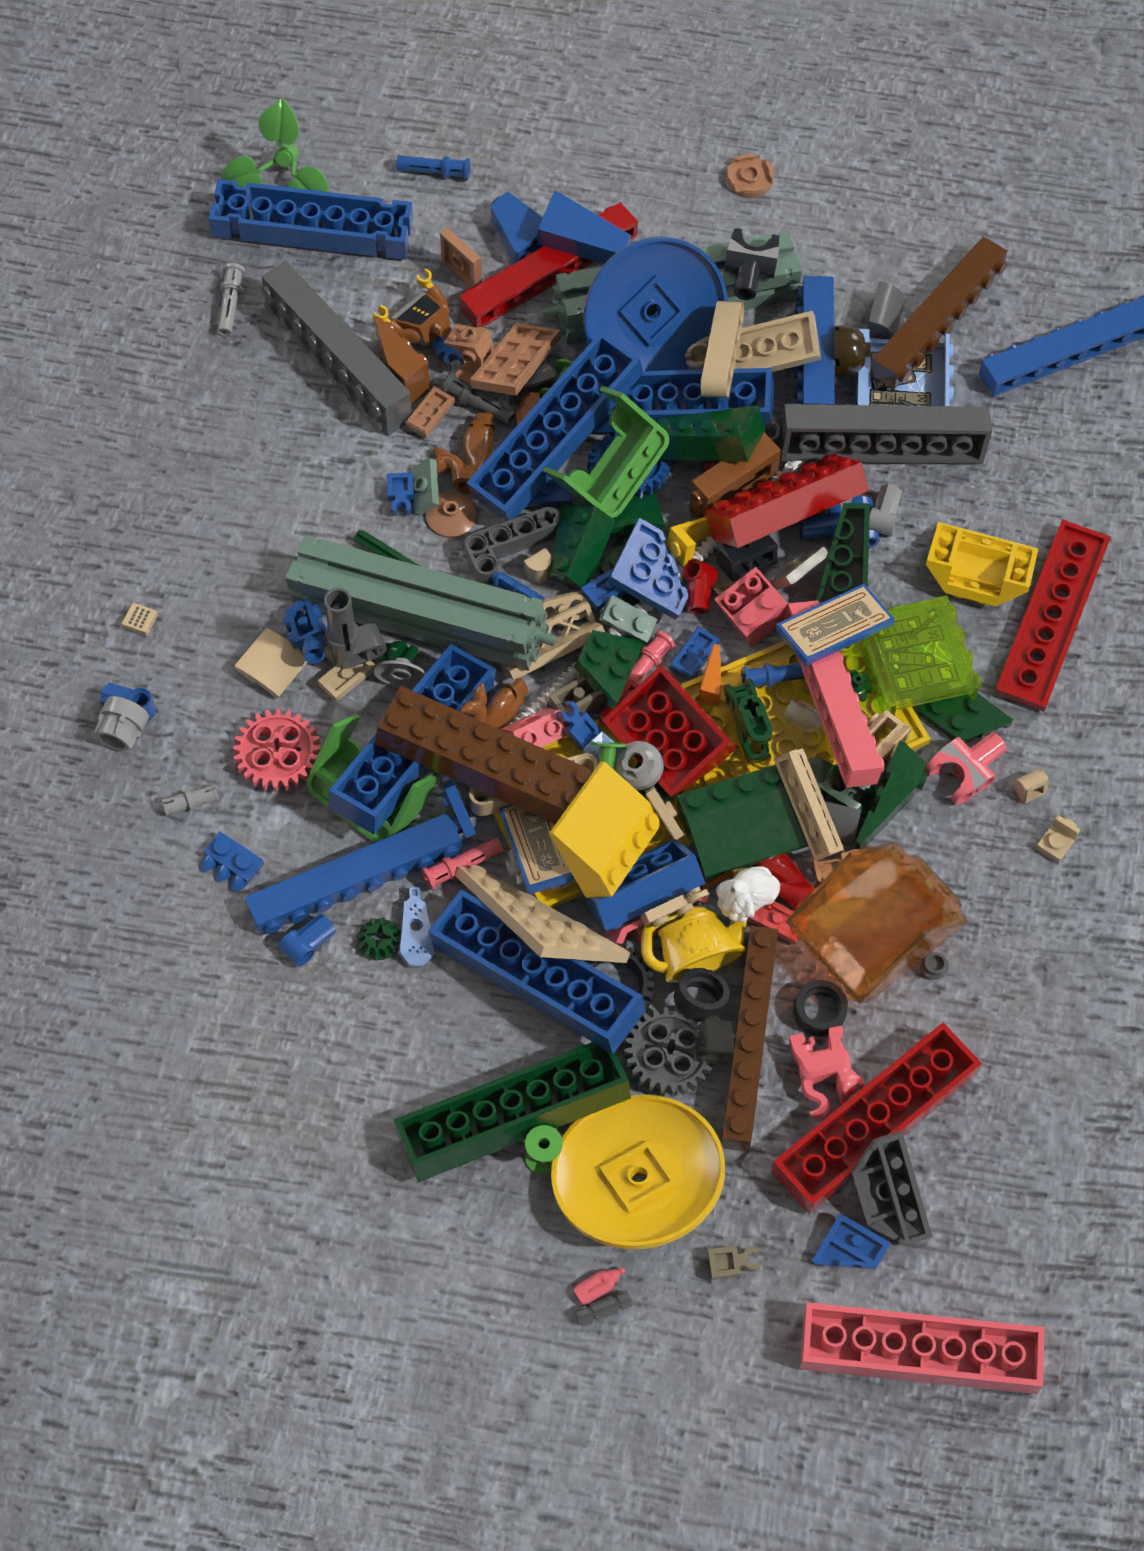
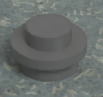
M931 952L923 957L921 971L927 978L933 980L941 979L948 972V960L941 953Z

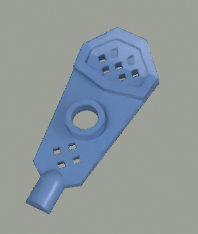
M409 887V899L404 901L399 955L408 967L422 968L435 955L428 933L430 924L426 903L420 899L419 887ZM410 924H417L419 931L412 930Z

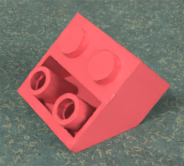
M756 567L714 599L737 632L751 648L776 629V624L784 620L788 603Z

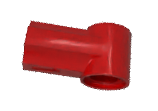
M692 558L686 563L683 570V576L689 581L686 611L705 614L709 610L710 590L717 580L718 571L715 567L697 558Z

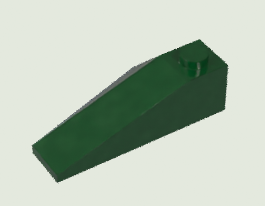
M899 740L882 783L883 786H879L872 805L873 809H870L854 849L863 850L913 799L916 790H922L928 777V775L924 774L926 763L901 740Z

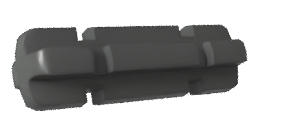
M627 1291L617 1293L614 1298L609 1296L591 1303L589 1308L584 1306L575 1311L578 1323L584 1326L592 1323L594 1318L597 1321L617 1313L620 1308L622 1310L630 1308L633 1305L632 1299Z

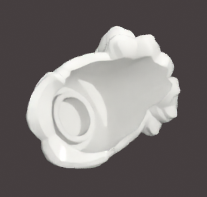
M751 867L742 870L734 879L726 880L717 886L716 893L719 898L717 906L721 909L722 914L729 917L733 922L745 923L748 917H754L755 911L774 902L780 892V883L765 867Z

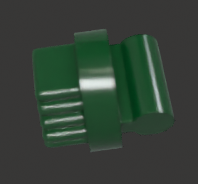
M404 641L386 643L387 650L382 655L381 662L405 658L412 663L419 649L415 645L408 647Z

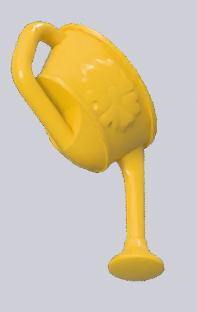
M743 868V869H738V870H736V871L734 872V877H735L740 871L745 870V869H749V868ZM693 906V910L680 916L675 912L668 915L669 921L654 928L653 923L642 928L641 953L643 961L655 972L666 973V981L669 983H677L684 972L692 968H705L715 972L734 963L746 954L747 949L743 946L747 920L745 923L733 922L730 926L725 927L714 911L704 907ZM662 928L658 931V935L661 938L664 962L657 960L652 952V934L654 930Z

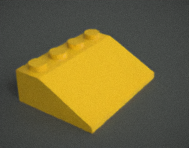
M600 762L549 832V835L586 898L612 897L662 823L647 799L606 762Z

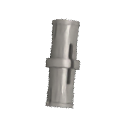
M214 784L193 791L188 789L183 794L161 799L166 816L187 809L193 811L196 810L195 807L219 801Z

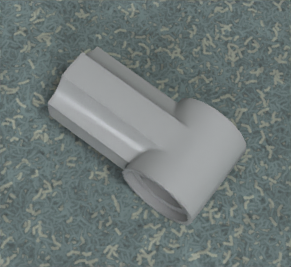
M889 483L881 485L875 508L871 510L869 530H875L880 534L892 536L898 515L896 512L902 495V490L896 485Z

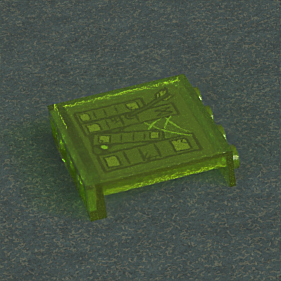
M948 596L887 608L888 612L895 619L894 625L858 642L882 714L887 710L895 716V712L898 709L970 694L971 699L974 700L981 688L980 676L974 672L972 667V653L970 650H966L964 644V630L962 627H958L956 621L957 611L954 604H950Z

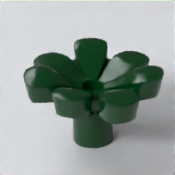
M851 670L850 676L853 691L858 694L859 701L864 702L867 700V693L871 694L873 692V686L867 683L870 680V676L867 673L861 675L857 670Z

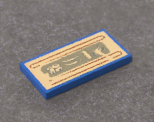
M862 584L777 623L776 631L804 665L808 666L893 626L895 619L869 588Z
M511 804L499 808L529 895L575 881L574 876L549 835V832L555 826L554 823Z

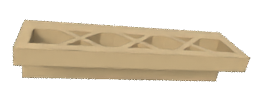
M584 601L546 620V624L549 625L548 634H550L553 625L557 623L565 625L562 635L557 637L556 645L551 646L540 643L538 646L540 647L538 659L536 662H532L529 671L520 669L515 665L509 666L500 663L504 674L512 680H516L583 646L592 630L605 632L603 625L595 621L589 602ZM584 610L588 622L580 626L573 625L575 615Z
M803 748L790 751L775 758V764L814 860L817 861L844 850Z

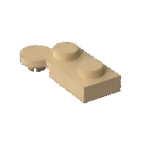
M699 886L684 896L680 895L643 913L640 918L644 926L653 923L655 928L669 921L668 915L677 912L680 916L693 910L692 904L706 897L709 893L707 889L701 891Z

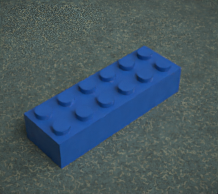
M804 276L802 286L797 288L795 315L813 311L821 360L795 366V378H797L795 399H797V404L835 405L834 277Z

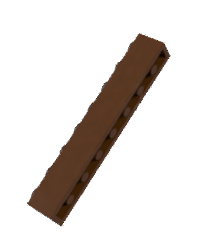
M983 236L874 356L869 375L894 390L901 382L905 383L911 374V370L915 366L919 367L922 364L927 352H932L936 348L939 339L943 335L949 334L953 323L963 318L967 307L977 302L983 289H989L994 277L997 274L1001 275L1007 266V261L1005 260L1008 250Z
M752 925L750 927L721 1141L723 1149L749 1152L778 929Z

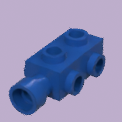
M309 599L306 601L298 600L292 604V607L285 610L287 617L283 618V622L290 633L288 638L294 649H300L308 663H319L325 657L324 647L328 646L325 638L326 626L323 620L320 619L323 615L317 603L312 605Z

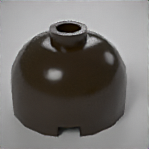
M834 325L835 377L854 375L864 367L866 358L871 357L870 342H865L864 334L858 328L848 325Z

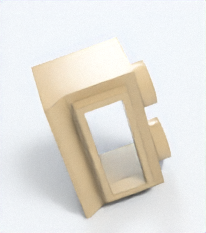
M887 710L882 715L876 713L867 725L870 734L873 736L883 725L891 730L888 736L876 747L878 755L883 759L885 756L890 758L894 754L899 740L906 742L911 732L910 726L902 723Z

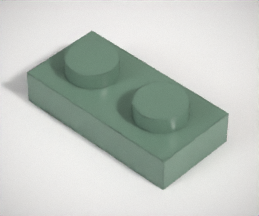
M613 595L608 598L599 618V621L635 640L642 641L644 644L648 643L658 620Z

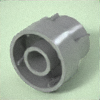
M110 696L106 699L97 718L99 722L94 733H96L97 739L104 745L115 750L127 751L129 748L132 749L136 738H140L149 715L145 709L128 699Z

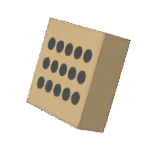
M132 603L122 622V627L147 637L158 616L157 611Z

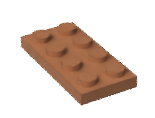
M515 323L470 379L471 388L507 395H517L560 341V330Z

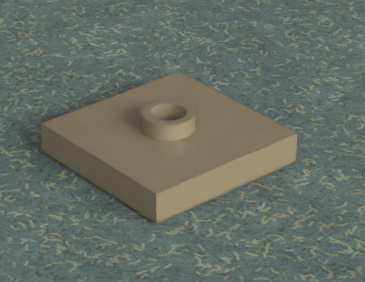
M823 546L805 553L799 558L795 557L785 565L786 568L769 581L776 590L794 584L824 560L829 553Z

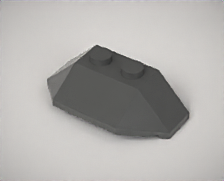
M900 1130L874 1139L851 1170L866 1224L904 1246L933 1237L903 1132Z

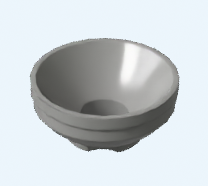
M634 741L628 743L626 747H622L615 757L614 771L637 791L645 790L655 785L663 773L664 762L661 754L653 745L647 742ZM633 755H641L643 757L642 765L636 769L630 768L628 766L629 758Z

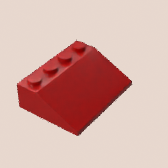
M661 664L602 719L603 723L622 743L627 745L634 741H643L653 745L659 751L664 762V769L658 783L672 798L720 765L738 748L732 739ZM633 755L641 764L643 763L641 755Z

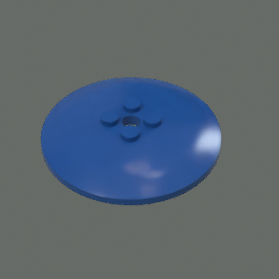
M650 237L625 246L609 258L601 267L589 288L584 306L583 320L588 345L602 331L638 357L643 371L689 370L685 358L688 348L699 340L710 336L717 301H728L726 286L718 267L701 249L678 238ZM651 304H656V313L653 316H647V308Z

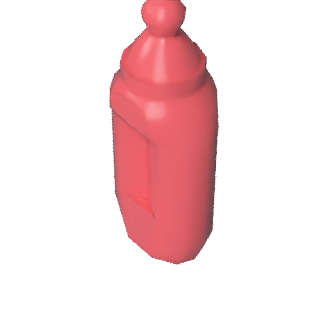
M620 1267L618 1270L598 1271L577 1284L573 1292L581 1305L589 1304L609 1292L614 1287V1284L618 1282L620 1274L625 1273V1268Z

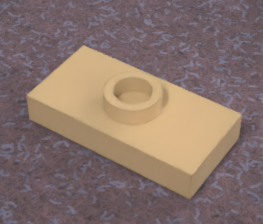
M653 786L646 791L645 795L673 839L677 840L684 835L674 818L678 813L670 801L664 803Z

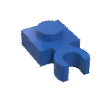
M437 337L431 344L439 360L444 358L447 369H452L451 362L453 360H459L461 365H463L465 362L461 358L462 353L445 345L444 342L447 338Z
M412 472L387 474L388 501H393L391 505L393 516H397V509L399 507L406 508L407 516L411 515V503L409 500H414Z
M566 701L564 704L569 709L568 715L564 711H557L556 716L560 721L567 722L568 726L564 731L579 750H584L601 730L587 712H579L576 703Z

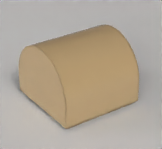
M546 548L524 560V574L533 583H544L550 578L552 558Z
M1037 769L1014 780L1015 791L1022 803L1026 804L1045 795L1049 778L1043 770Z

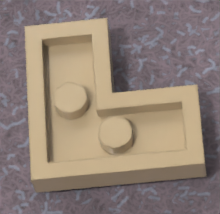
M327 641L328 646L324 647L325 656L334 664L331 645ZM372 661L349 669H342L335 665L334 668L318 680V684L335 702H338L372 674L376 665Z

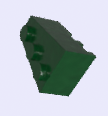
M561 504L560 521L557 526L549 575L569 589L581 590L583 586L591 582L616 520L596 506Z

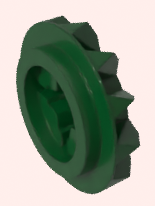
M384 917L380 919L371 918L369 922L364 925L362 924L357 934V943L360 951L366 957L373 960H385L392 957L399 950L401 932L394 921L386 920ZM382 930L383 937L387 939L381 940L377 948L375 939L371 937L377 936L378 932Z

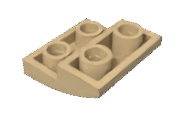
M265 628L233 668L251 683L257 682L277 699L306 665L307 661L299 648L294 649L290 641Z

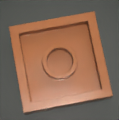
M447 227L440 233L441 263L469 288H474L482 283L481 257Z

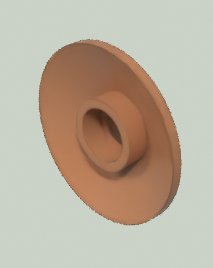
M458 492L439 494V505L426 512L425 515L429 528L437 535L446 538H456L468 533L474 527L477 520V509L473 501L466 495ZM455 509L453 512H448L447 510Z

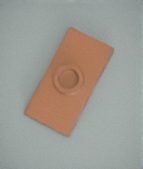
M434 386L405 421V427L427 439L454 405L455 398Z

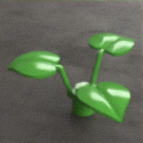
M284 98L279 99L267 108L259 118V130L262 136L268 141H276V145L280 147L275 153V158L256 169L252 158L240 156L227 164L221 176L222 180L237 181L239 187H246L247 182L262 184V179L258 173L277 163L284 168L291 166V175L294 179L288 184V187L329 192L327 180L319 169L306 166L301 168L296 174L297 163L295 161L299 156V151L293 143L298 137L299 127L292 108Z

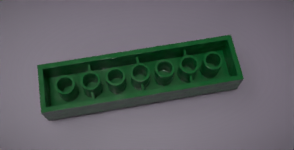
M591 1042L396 1118L394 1123L399 1141L419 1183L525 1141L527 1134L537 1126L548 1125L558 1128L631 1099L629 1080L615 1052L611 1054Z

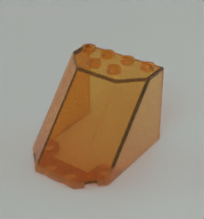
M895 842L850 852L785 921L790 926L791 933L808 946L809 953L825 965L830 977L839 981L846 989L848 997L859 1004L872 1000L968 923L966 916L959 910L962 906L960 899L931 870L923 859L915 854L910 856Z

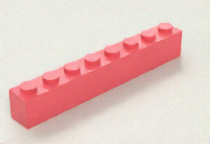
M819 601L789 603L784 620L820 604ZM837 651L808 666H805L797 656L846 788L877 784L881 772L884 771V761L878 755L875 737L870 734L867 727V717L860 709L859 697L851 686V676L845 670L841 651Z

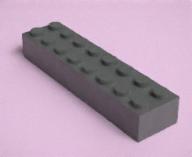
M286 260L262 275V292L265 296L264 306L270 315L274 314L279 319L283 329L290 331L294 335L298 345L302 348L305 347L309 351L313 361L316 364L320 363L325 368L328 377L340 384L343 393L347 397L351 396L356 401L358 409L363 414L367 413L371 417L372 423L379 431L383 430L387 436H390L405 425V421L412 414L410 391Z
M785 404L779 433L781 461H821L823 456L836 453L838 456L850 457L861 462L983 464L992 434L989 407Z

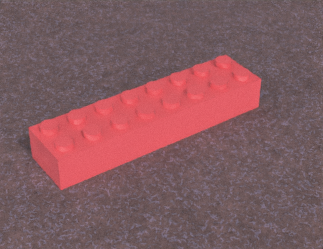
M807 1302L803 1312L800 1370L1038 1394L1043 1387L1045 1327Z

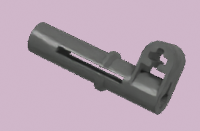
M343 588L329 590L324 597L328 625L325 634L327 641L331 645L334 664L339 668L349 669L382 656L386 652L387 647L377 625L369 623L358 627L354 622L350 593ZM338 604V609H334L333 605Z

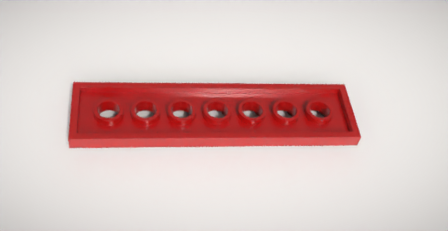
M1063 519L1061 520L994 694L1034 709L1045 711L1111 536ZM1079 547L1084 551V554L1075 555L1071 548ZM1072 568L1076 575L1068 576L1063 572V569ZM1064 589L1068 596L1059 597L1056 595L1055 590ZM1048 610H1055L1060 614V617L1056 619L1050 618L1046 612ZM1046 631L1051 634L1052 638L1044 640L1039 637L1038 633ZM1034 652L1039 653L1043 656L1044 660L1034 661L1031 659L1030 654ZM1030 674L1035 678V682L1026 683L1022 680L1021 676Z

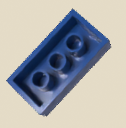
M673 839L641 854L612 897L586 898L580 887L579 890L588 913L607 931L618 929L624 922L632 918H639L643 913L682 894L689 893L692 889L705 884L695 854L678 840Z

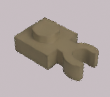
M737 1246L711 1248L707 1251L711 1280L737 1278L741 1276L740 1269L742 1268L749 1272H756L761 1267L760 1263L752 1264L748 1261L749 1256L758 1255V1248L750 1247L738 1254Z

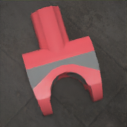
M993 732L972 748H969L960 737H957L944 746L930 760L924 772L929 777L942 772L955 774L961 781V787L951 796V801L955 805H960L978 795L994 781L996 775L987 766L1007 751V747L1003 739Z

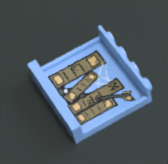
M859 329L864 334L865 342H870L871 357L866 358L864 367L856 373L855 405L949 406V402L953 401L954 387H949V381L953 380L954 366L949 365V359L952 360L954 354V345L950 344V334L945 335L944 343H938L932 352L928 351L922 364L919 367L915 366L911 370L908 380L905 383L901 382L894 390L869 375L872 359L889 340L869 338V329Z

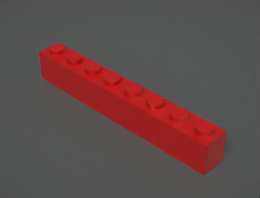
M621 202L607 207L598 215L631 235L630 240L637 237L638 221ZM543 246L536 252L527 254L517 263L506 266L503 271L493 277H487L476 287L465 290L460 295V311L474 327H484L556 284V275L563 273L571 274L574 271L583 269L594 261Z

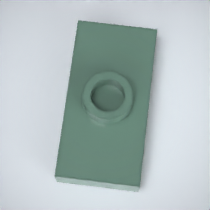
M431 458L412 468L414 510L419 515H423L439 505L436 460Z

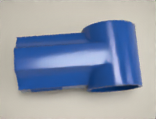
M108 682L102 689L101 706H104L108 697L117 696L128 699L138 705L146 703L141 707L148 713V720L152 719L156 713L152 695L145 688L131 689Z
M320 913L298 932L293 930L285 935L279 942L278 947L296 967H301L313 957L315 950L336 933V929L331 921Z

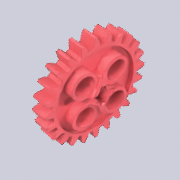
M277 708L275 715H271L270 711L266 710V717L263 718L256 713V722L247 719L248 729L240 727L241 736H235V743L237 745L233 746V752L236 755L234 756L235 764H238L239 774L244 773L246 782L253 779L252 783L255 788L262 783L265 792L269 786H273L275 793L278 792L279 786H283L287 792L291 783L298 788V779L301 778L307 782L308 775L306 772H311L313 764L318 757L317 755H319L321 747L318 746L320 738L316 736V728H310V721L308 719L301 722L300 713L292 718L291 710L289 709L285 715H281L279 708ZM262 736L270 737L268 740L265 741L259 740V738ZM288 736L297 737L295 740L292 741L286 740ZM261 760L269 761L266 765L257 764ZM288 760L296 761L293 765L284 764Z

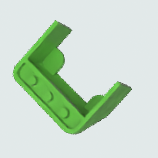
M602 386L600 391L616 404L609 417L611 428L618 433L589 475L580 469L570 471L567 476L548 467H545L543 472L589 506L598 507L613 518L622 513L668 447L669 435L666 430L625 394Z
M354 714L332 725L307 778L306 784L310 794L328 808L329 789L362 751L359 744L350 738L360 719L358 714ZM433 773L412 784L408 794L375 835L343 816H339L376 843L402 832L423 809L439 775Z

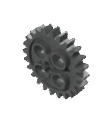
M664 1007L661 1015L656 1009H653L651 1017L644 1013L641 1021L638 1020L627 1035L629 1038H625L623 1046L627 1049L624 1050L623 1057L629 1058L626 1061L625 1067H634L630 1075L631 1078L640 1076L638 1085L641 1086L647 1082L649 1084L648 1092H651L656 1087L659 1088V1096H662L665 1090L669 1091L671 1097H674L676 1090H679L682 1096H684L687 1087L695 1091L697 1083L703 1084L706 1079L704 1075L709 1076L712 1070L710 1066L713 1065L715 1058L710 1055H713L715 1047L708 1045L713 1037L704 1036L707 1027L698 1028V1021L693 1020L691 1022L685 1015L683 1017L679 1016L678 1008L675 1009L673 1014H669L668 1008ZM651 1033H659L664 1039H656ZM679 1039H686L691 1045L685 1046L680 1043ZM647 1059H656L659 1065H651ZM681 1064L687 1071H679L674 1065Z

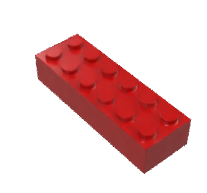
M836 453L827 454L822 457L821 461L806 463L796 472L783 473L775 481L762 482L754 490L741 491L731 500H721L714 503L712 508L705 510L712 539L739 548L869 491L862 462L853 460L850 457L838 456Z

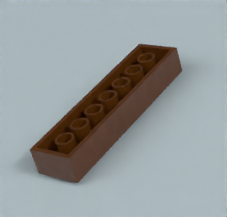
M400 686L377 726L376 745L554 824L557 823L594 772L587 767L403 686Z

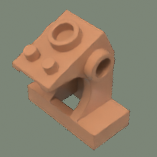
M455 324L444 344L462 353L461 358L465 363L460 365L455 374L458 379L469 384L472 376L496 347L493 346L491 334L487 329Z

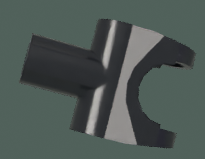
M735 228L729 241L724 270L738 272L734 295L741 300L749 301L756 296L760 276L774 278L779 254V235L772 234V237L769 238L765 245L753 247L748 245L743 239V229Z

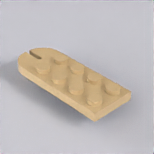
M813 311L742 328L734 369L772 368V372L821 360ZM710 336L699 340L688 348L685 358L689 370H703Z

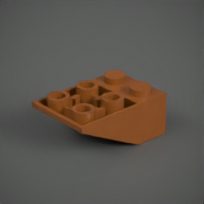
M377 315L375 317L377 347L381 361L410 391L412 405L430 391L429 362L422 353H417L412 348L410 342L405 337L401 338L388 321L384 322Z

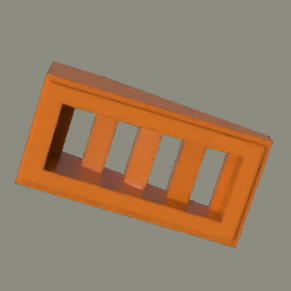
M714 644V646L712 645L698 700L702 703L719 706L721 698V660L719 645Z

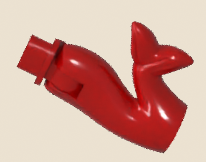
M786 854L752 864L753 867H765L771 872L772 876L780 883V892L777 897L783 899L794 911H803L816 899L818 891L809 883ZM773 903L763 907L768 911H772Z

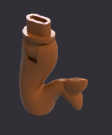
M477 413L474 420L470 421L469 427L464 433L462 446L467 465L459 457L449 453L447 450L439 447L433 448L437 474L448 468L451 469L453 486L463 494H471L467 485L468 480L491 456L495 424L493 423L495 416L491 413Z
M517 678L512 684L507 683L505 688L498 690L487 706H485L487 695L484 683H481L475 689L472 701L466 702L462 706L461 712L501 730L520 709L519 706L524 704V697L529 693V690L524 680Z

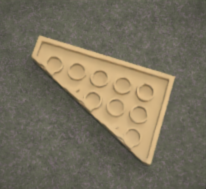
M478 865L458 867L455 876L538 956L627 963L630 955L629 951L588 929L584 924L576 922L538 901L534 896L522 892Z

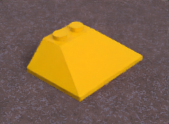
M938 522L926 565L945 593L951 594L956 598L977 601L982 605L999 606L1029 591L1038 548Z

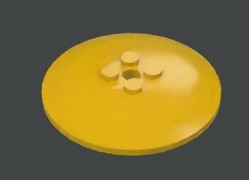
M631 1095L629 1100L576 1120L563 1135L562 1151L552 1162L551 1178L554 1195L560 1210L569 1223L579 1232L596 1242L622 1249H646L662 1246L694 1230L715 1207L725 1180L724 1153L719 1138L712 1126L689 1106L679 1101L656 1095ZM643 1173L647 1175V1178L642 1182L632 1180L635 1174Z

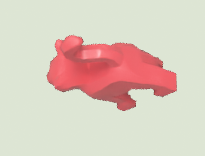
M842 1026L829 1028V1036L826 1037V1049L813 1051L815 1045L814 1037H809L805 1040L803 1033L789 1036L792 1058L799 1068L801 1090L806 1098L817 1102L819 1105L817 1109L809 1112V1116L814 1119L826 1116L830 1109V1103L824 1094L813 1090V1084L826 1079L836 1078V1091L841 1105L845 1103L847 1097L856 1094L864 1086V1078L852 1070L849 1054L840 1041L843 1037Z

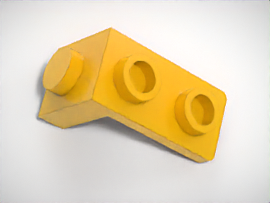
M703 517L670 527L667 548L683 566L693 558L695 542L704 540L708 536L711 537L707 518Z

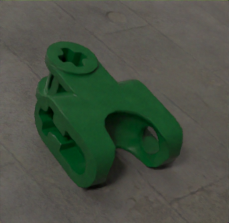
M751 678L745 679V684L732 687L730 684L724 685L725 699L735 720L736 734L745 758L750 763L765 761L769 755L768 742L771 741L773 731L765 706L757 696L753 680ZM750 745H760L763 750L762 753H752Z

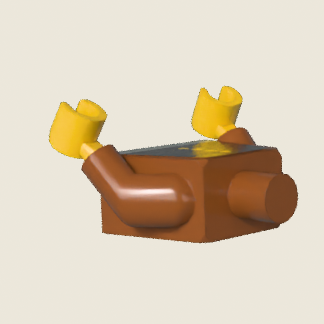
M424 269L427 279L423 280L417 274V284L421 288H426L427 292L422 290L389 319L387 318L388 309L385 306L380 305L378 312L382 315L379 317L384 322L388 321L401 338L405 337L410 343L427 346L437 337L447 338L451 332V322L448 317L450 309L445 296L437 285L433 286L431 272L428 269ZM373 312V317H372L374 323H375V317L378 315V314L375 313V312Z

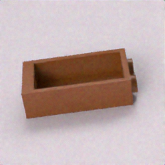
M764 433L748 462L721 461L692 480L689 504L691 514L696 519L706 517L705 510L712 508L714 503L721 500H731L735 498L737 493L754 490L758 484L770 480L771 476H775L778 471L780 448Z

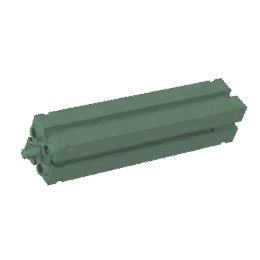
M789 231L778 234L779 254L774 278L760 276L756 296L749 301L741 300L734 295L738 272L724 270L729 242L699 248L718 267L726 286L728 301L743 302L744 310L780 304L783 301L791 302L797 300L798 283L801 281L802 269L797 255H794V245ZM772 234L744 240L748 245L760 247L768 242ZM602 266L574 271L571 274L563 273L556 275V285L552 286L554 296L552 307L542 308L541 314L542 318L559 316L558 329L561 336H565L567 344L577 343L579 340L587 341L583 323L584 306L589 288ZM651 304L647 308V316H653L656 313V304Z
M305 535L298 549L299 557L297 561L292 562L285 577L288 588L292 590L291 597L293 603L298 600L306 601L309 599L312 605L318 604L321 613L326 614L324 604L326 593L333 588H343L351 595L354 622L363 625L373 623L377 625L378 629L445 648L452 644L470 655L509 666L515 665L529 671L532 662H536L538 659L540 647H537V644L544 643L555 646L557 642V636L548 634L549 625L546 624L547 612L544 611L541 599L528 598L523 594L327 540H317L315 537ZM338 604L333 605V608L338 609Z

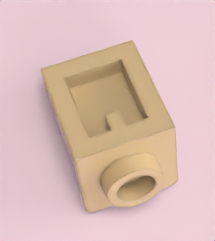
M1057 815L1051 827L1037 844L1036 850L1059 864L1076 841L1080 829L1072 820Z

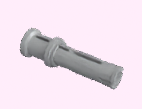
M227 263L223 267L225 276L224 282L220 285V291L223 296L216 331L218 335L223 337L232 336L237 298L243 290L241 280L245 275V268L237 263ZM227 306L230 307L228 318H226Z

